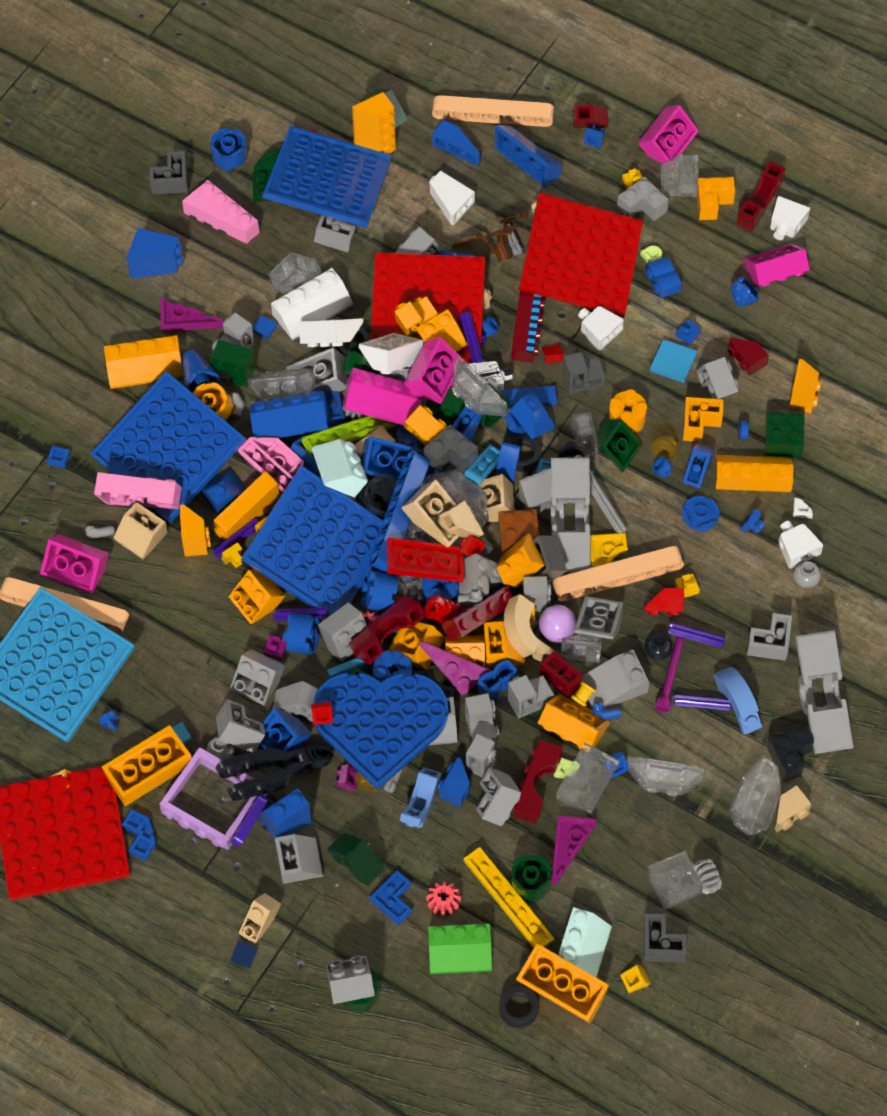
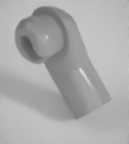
M232 392L229 393L234 404L232 417L239 419L244 408V402L238 393Z
M90 525L86 527L85 532L88 538L95 539L114 535V527L95 528Z
M480 589L472 590L471 594L458 595L460 605L478 603L483 599Z

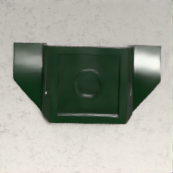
M281 148L269 150L253 167L254 202L271 201L263 198V192Z

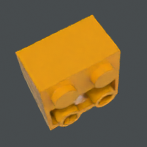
M249 569L229 595L231 601L250 624H254L275 610L285 597V594L275 582L255 569Z
M504 621L485 622L486 667H496L505 660H509L513 666H525V657L523 658L513 648L506 635Z
M484 635L463 636L452 640L445 636V651H450L466 660H471L475 664L485 667Z

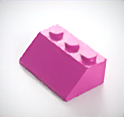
M680 105L665 107L638 144L647 156L668 167H672L699 130Z
M795 244L743 259V263L753 283L761 287L768 286L775 280H787L788 276L803 275L805 271L810 270L806 250Z
M441 337L427 340L415 360L404 385L415 395L441 404L449 388H451L464 359Z
M57 534L48 539L40 574L92 594L105 571L109 553Z

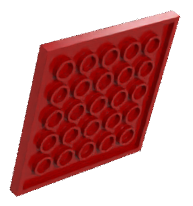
M539 192L518 290L591 310L602 307L624 318L643 221Z
M375 253L371 340L392 333L405 335L396 322L394 312L396 307L404 302L406 304L408 302L413 303L420 297L422 299L427 297L438 315L447 309L449 310L465 341L466 337L460 314L470 312L481 351L485 257ZM417 333L411 336L413 338L420 339ZM468 345L456 352L464 359L462 365L472 364Z
M102 766L66 773L67 777L61 774L0 786V843L10 901L130 877L116 792L104 773Z

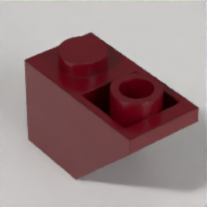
M575 105L572 110L573 128H591L593 125H595V128L608 127L607 109L595 105Z
M736 338L729 339V355L738 361L740 368L746 371L749 376L767 366L769 355L758 342Z

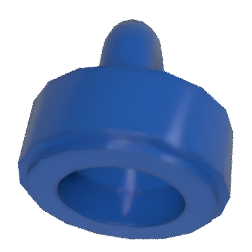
M487 317L482 321V334L485 337L493 336L499 331L498 323L494 318Z
M660 457L654 462L652 470L658 476L667 478L671 473L672 466L668 459Z
M109 711L99 718V723L102 728L109 727L116 731L118 729L116 721L119 719V716L115 711Z

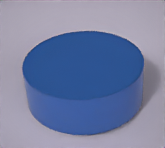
M739 421L737 434L739 440H746L748 438L749 425L747 421Z

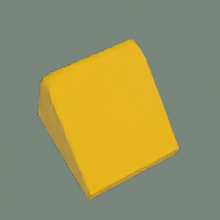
M635 965L620 974L628 993L651 984L644 967L641 965Z

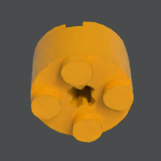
M204 383L199 385L193 392L197 398L223 420L230 416L234 404L230 395L219 384Z
M632 389L615 395L610 401L609 420L621 419L633 434L639 432L644 427L647 414L645 399Z

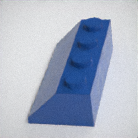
M497 125L495 127V149L544 187L548 188L561 176L562 165L560 162L550 157L545 150L537 147L532 140L525 138L519 130L512 128L510 125Z
M312 391L303 395L295 394L291 397L275 398L264 402L257 401L251 404L250 416L253 437L282 438L327 430L329 408L324 391Z
M370 436L364 440L361 464L367 475L374 477L387 475L397 481L408 453L414 450L424 456V450ZM430 464L422 486L435 479L437 480L439 471Z

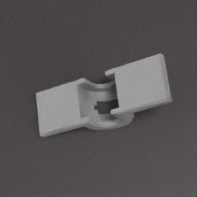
M551 458V535L557 536L567 568L565 573H575L591 568L589 458ZM568 502L575 504V530L572 531L564 530V504H568Z
M835 630L795 636L801 675L798 677L799 698L802 710L808 716L810 735L814 741L813 754L854 748L847 703L845 699H841L838 680H842V671ZM823 678V690L827 703L824 707H816L812 688L813 679Z

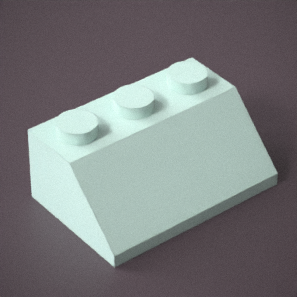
M339 439L312 448L324 485L355 498L368 482L356 446L351 442Z
M573 907L558 956L597 977L612 926L594 913Z

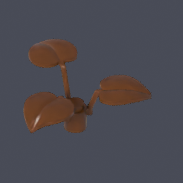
M528 212L511 215L499 222V224L503 223V229L488 235L489 237L499 236L500 242L494 244L495 248L492 247L483 234L479 233L461 238L454 243L452 251L461 242L471 239H482L490 248L492 254H496L498 262L512 258L509 250L508 235H512L513 230L518 225L507 227V224L516 218L528 219Z

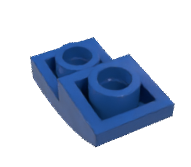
M502 442L496 476L503 474L512 484H514L520 446Z

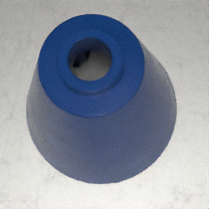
M188 350L183 354L184 387L191 393L204 383H217L221 386L219 374L197 350Z

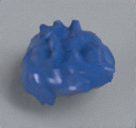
M743 275L738 276L730 287L732 289L731 297L733 301H736V306L740 305L742 308L746 305H752L760 299L757 296L759 294L757 288H753L748 279Z

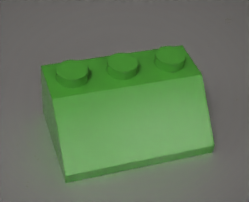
M490 924L428 927L430 974L492 971Z

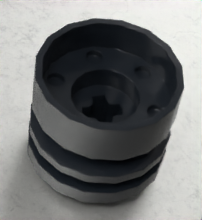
M378 475L365 484L356 495L355 502L381 520H384L397 481L387 475Z

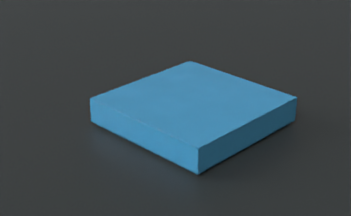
M663 339L650 367V372L685 383L698 351Z

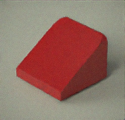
M560 344L541 347L545 364L563 361L564 354Z

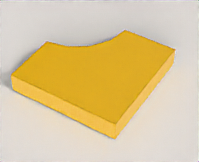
M626 533L590 535L591 568L612 563L614 558L628 551Z

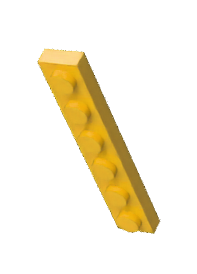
M480 847L464 858L465 864L533 948L536 944L546 948L554 942V937L519 894L515 892L510 883Z

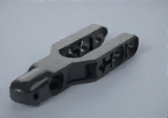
M321 744L288 752L267 748L224 759L216 765V771L220 778L225 779L276 765L283 768V770L264 774L262 777L251 780L245 779L244 782L232 785L227 789V792L233 801H239L257 796L259 793L266 794L284 789L294 777L309 774L315 769L329 765L333 759V752L330 748Z

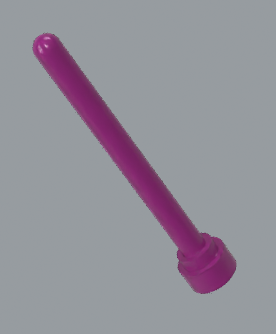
M679 636L676 638L662 696L656 700L654 707L662 713L670 712L672 704L669 696L685 639Z

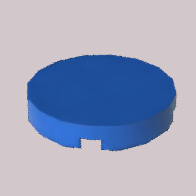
M702 495L693 496L683 506V522L692 530L708 531L715 527L719 520V507L711 498L708 499Z

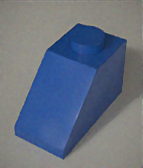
M697 443L693 448L682 482L700 489L716 449Z

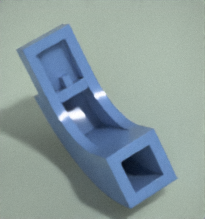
M732 667L714 673L713 676L718 691L724 694L730 701L742 734L746 735L762 728L757 713L759 711L757 703L740 673Z
M424 767L419 771L412 797L408 806L401 813L400 821L405 823V825L423 827L434 802L442 773Z

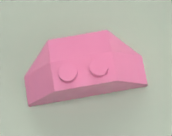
M250 437L238 449V453L260 475L266 471L278 483L281 494H283L299 467H304L305 464L279 438Z

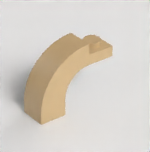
M521 594L510 598L504 613V626L511 645L523 658L532 655L534 659L544 661L555 650L537 639L531 630L530 616L535 604Z

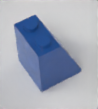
M138 228L126 257L130 278L177 273L179 266H182L184 262V256L182 255L183 246L180 245V238Z
M298 789L288 791L264 807L258 816V819L274 839L276 837L296 834L312 823L310 805Z

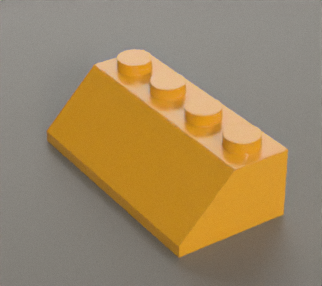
M384 92L353 106L354 144L387 154L395 151L394 106Z
M177 335L104 346L110 389L154 383L166 371L175 379L184 378Z
M716 455V489L791 492L793 462L791 457Z
M169 725L102 766V769L124 806H127L182 772L192 757Z
M536 944L516 979L520 984L591 1024L599 1010L609 987L605 982L539 944Z

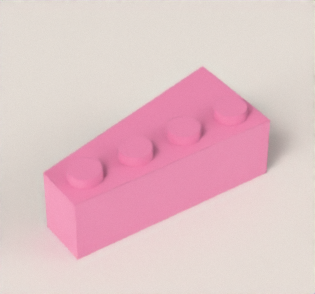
M209 180L182 201L184 214L192 215L200 222H207L213 228L221 229L227 235L246 244L259 234L258 220Z
M98 472L94 495L107 505L133 506L137 502L143 507L179 509L182 487L173 479H165L163 481L155 478H139Z

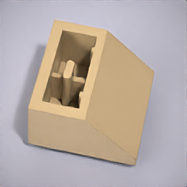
M136 502L123 516L114 540L144 560L168 533L166 522Z

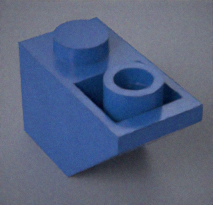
M457 757L455 763L449 765L448 775L446 779L440 781L438 790L439 798L461 808L470 792V782L462 760Z

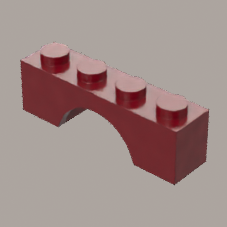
M771 161L768 163L753 196L749 201H745L738 212L737 226L751 232L754 231L784 182L785 167Z
M406 595L401 597L349 642L354 656L369 665L384 653L382 643L390 633L403 628L412 629L425 617L420 603Z
M541 740L538 747L534 746L531 758H533L532 763L527 764L524 774L527 777L519 785L520 799L512 808L514 810V818L537 825L544 800L537 794L534 785L541 776L555 773L562 757L563 747Z

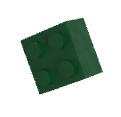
M767 412L764 456L802 458L805 414Z

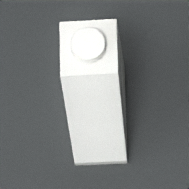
M442 171L430 179V194L449 223L454 225L474 204L475 192Z

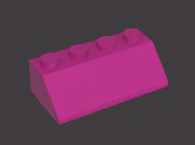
M352 368L347 379L344 399L345 410L404 425L411 414L419 406H422L423 398L415 395L404 385V381Z

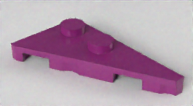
M160 298L162 332L223 328L224 321L218 317L213 316L211 318L203 315L201 311L184 307L178 303L175 305L166 302L164 298Z
M419 642L420 647L462 696L476 686L484 674L491 672L487 667H482L471 660H466L450 651L440 649L429 642Z
M558 816L552 884L557 885L595 828L597 819Z

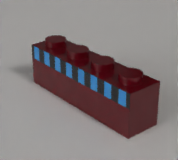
M524 291L519 293L511 361L533 363L534 356L538 355L539 345L535 344L536 340H540L541 330L538 329V325H542L543 318L540 310H544L545 299H541L542 296Z
M509 586L492 590L483 597L481 602L470 604L441 622L448 639L452 640L463 637L503 612L509 599L514 597Z

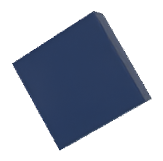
M238 941L231 957V962L251 968L258 949Z

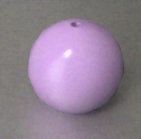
M550 606L540 615L539 629L542 636L548 641L562 643L574 635L577 620L573 611L566 606Z

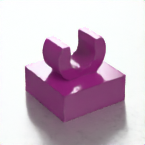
M269 635L263 655L282 660L287 642L283 641L280 637Z
M341 765V771L336 772V775L340 777L339 781H335L334 784L339 788L344 787L349 792L356 791L359 772L349 765Z

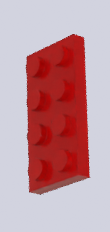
M388 537L386 541L387 573L463 583L465 577L463 553L460 552L462 547L452 545L446 547L443 544Z

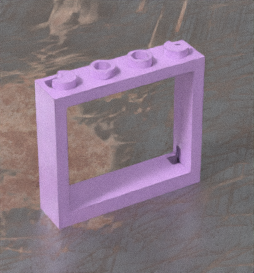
M199 747L160 802V809L162 814L167 816V819L171 820L173 818L183 828L194 830L200 838H208L216 847L220 846L229 850L232 846L230 840L256 796L249 799L225 835L172 805L199 764L217 773L216 765L222 760ZM245 773L226 779L236 784L244 782L245 779L251 780L255 778Z

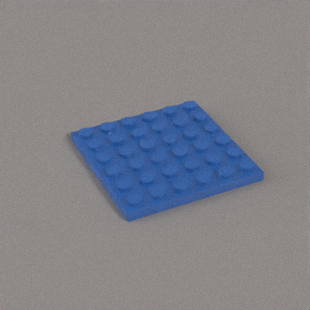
M290 126L263 192V198L367 228L392 155Z
M166 371L90 454L115 475L155 478L163 481L165 479L175 480L182 487L179 509L151 507L171 524L180 514V505L184 504L187 506L247 440Z
M300 466L240 560L312 608L327 607L329 616H331L345 604H351L363 581L367 578L369 570H372L373 566L369 564V560L383 520L343 493L325 486L321 478Z

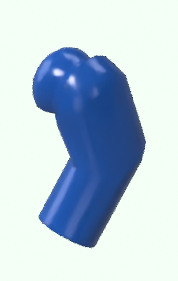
M593 703L592 712L594 715L604 720L621 717L619 708L606 710L603 709V703Z

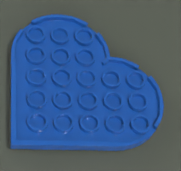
M343 673L326 681L319 688L313 700V704L331 702L333 723L315 725L320 735L377 790L429 746L442 733L448 720V703L444 692L433 680L419 674H398L380 683L375 678L366 674Z

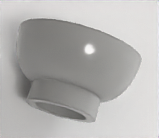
M805 561L795 567L793 578L798 585L810 588L819 583L821 572L815 563Z
M215 737L208 743L206 751L224 760L234 756L235 747L232 744H225L219 740V737Z

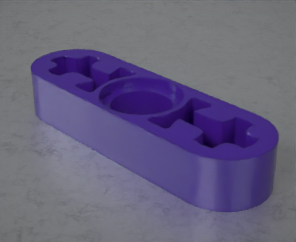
M260 793L255 797L233 834L230 843L238 848L242 845L268 798Z

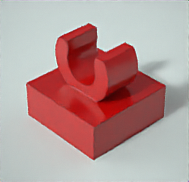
M469 535L467 539L462 538L459 544L462 546L460 552L467 556L475 553L480 555L486 544Z
M331 702L311 704L313 725L333 723Z

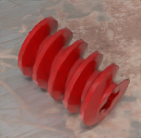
M433 596L427 601L424 614L428 619L443 622L466 606L440 596Z

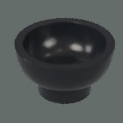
M574 442L566 443L558 452V458H573L577 455L585 458L582 448Z
M658 633L651 635L646 640L644 648L650 658L664 660L671 655L673 645L666 635Z

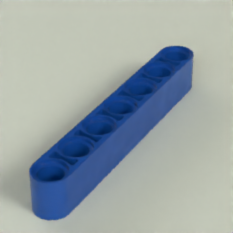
M414 450L410 451L404 460L369 560L371 566L383 573H387V538H404L410 518L401 507L421 488L429 466V459Z

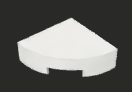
M794 498L793 517L812 519V509L802 499Z

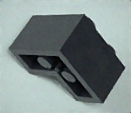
M806 726L769 739L767 749L783 782L802 776L804 764L800 756L812 752L814 741Z

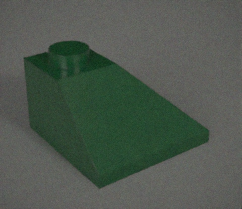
M621 419L606 420L597 433L600 448L618 469L624 472L642 446V443Z

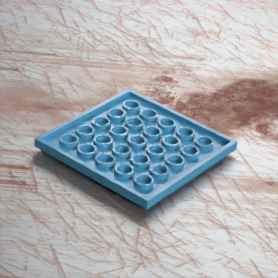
M40 587L0 643V701L68 744L136 647Z

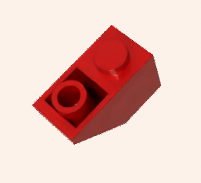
M662 588L644 606V611H648V615H659L660 611H667V615H679V612H683L684 588Z

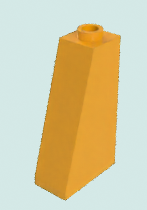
M265 471L214 519L215 533L220 538L223 537L226 540L252 519H258L271 510L280 498L278 483Z

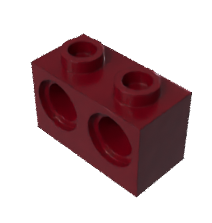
M555 651L540 665V675L544 676L550 684L568 699L580 688L583 675Z

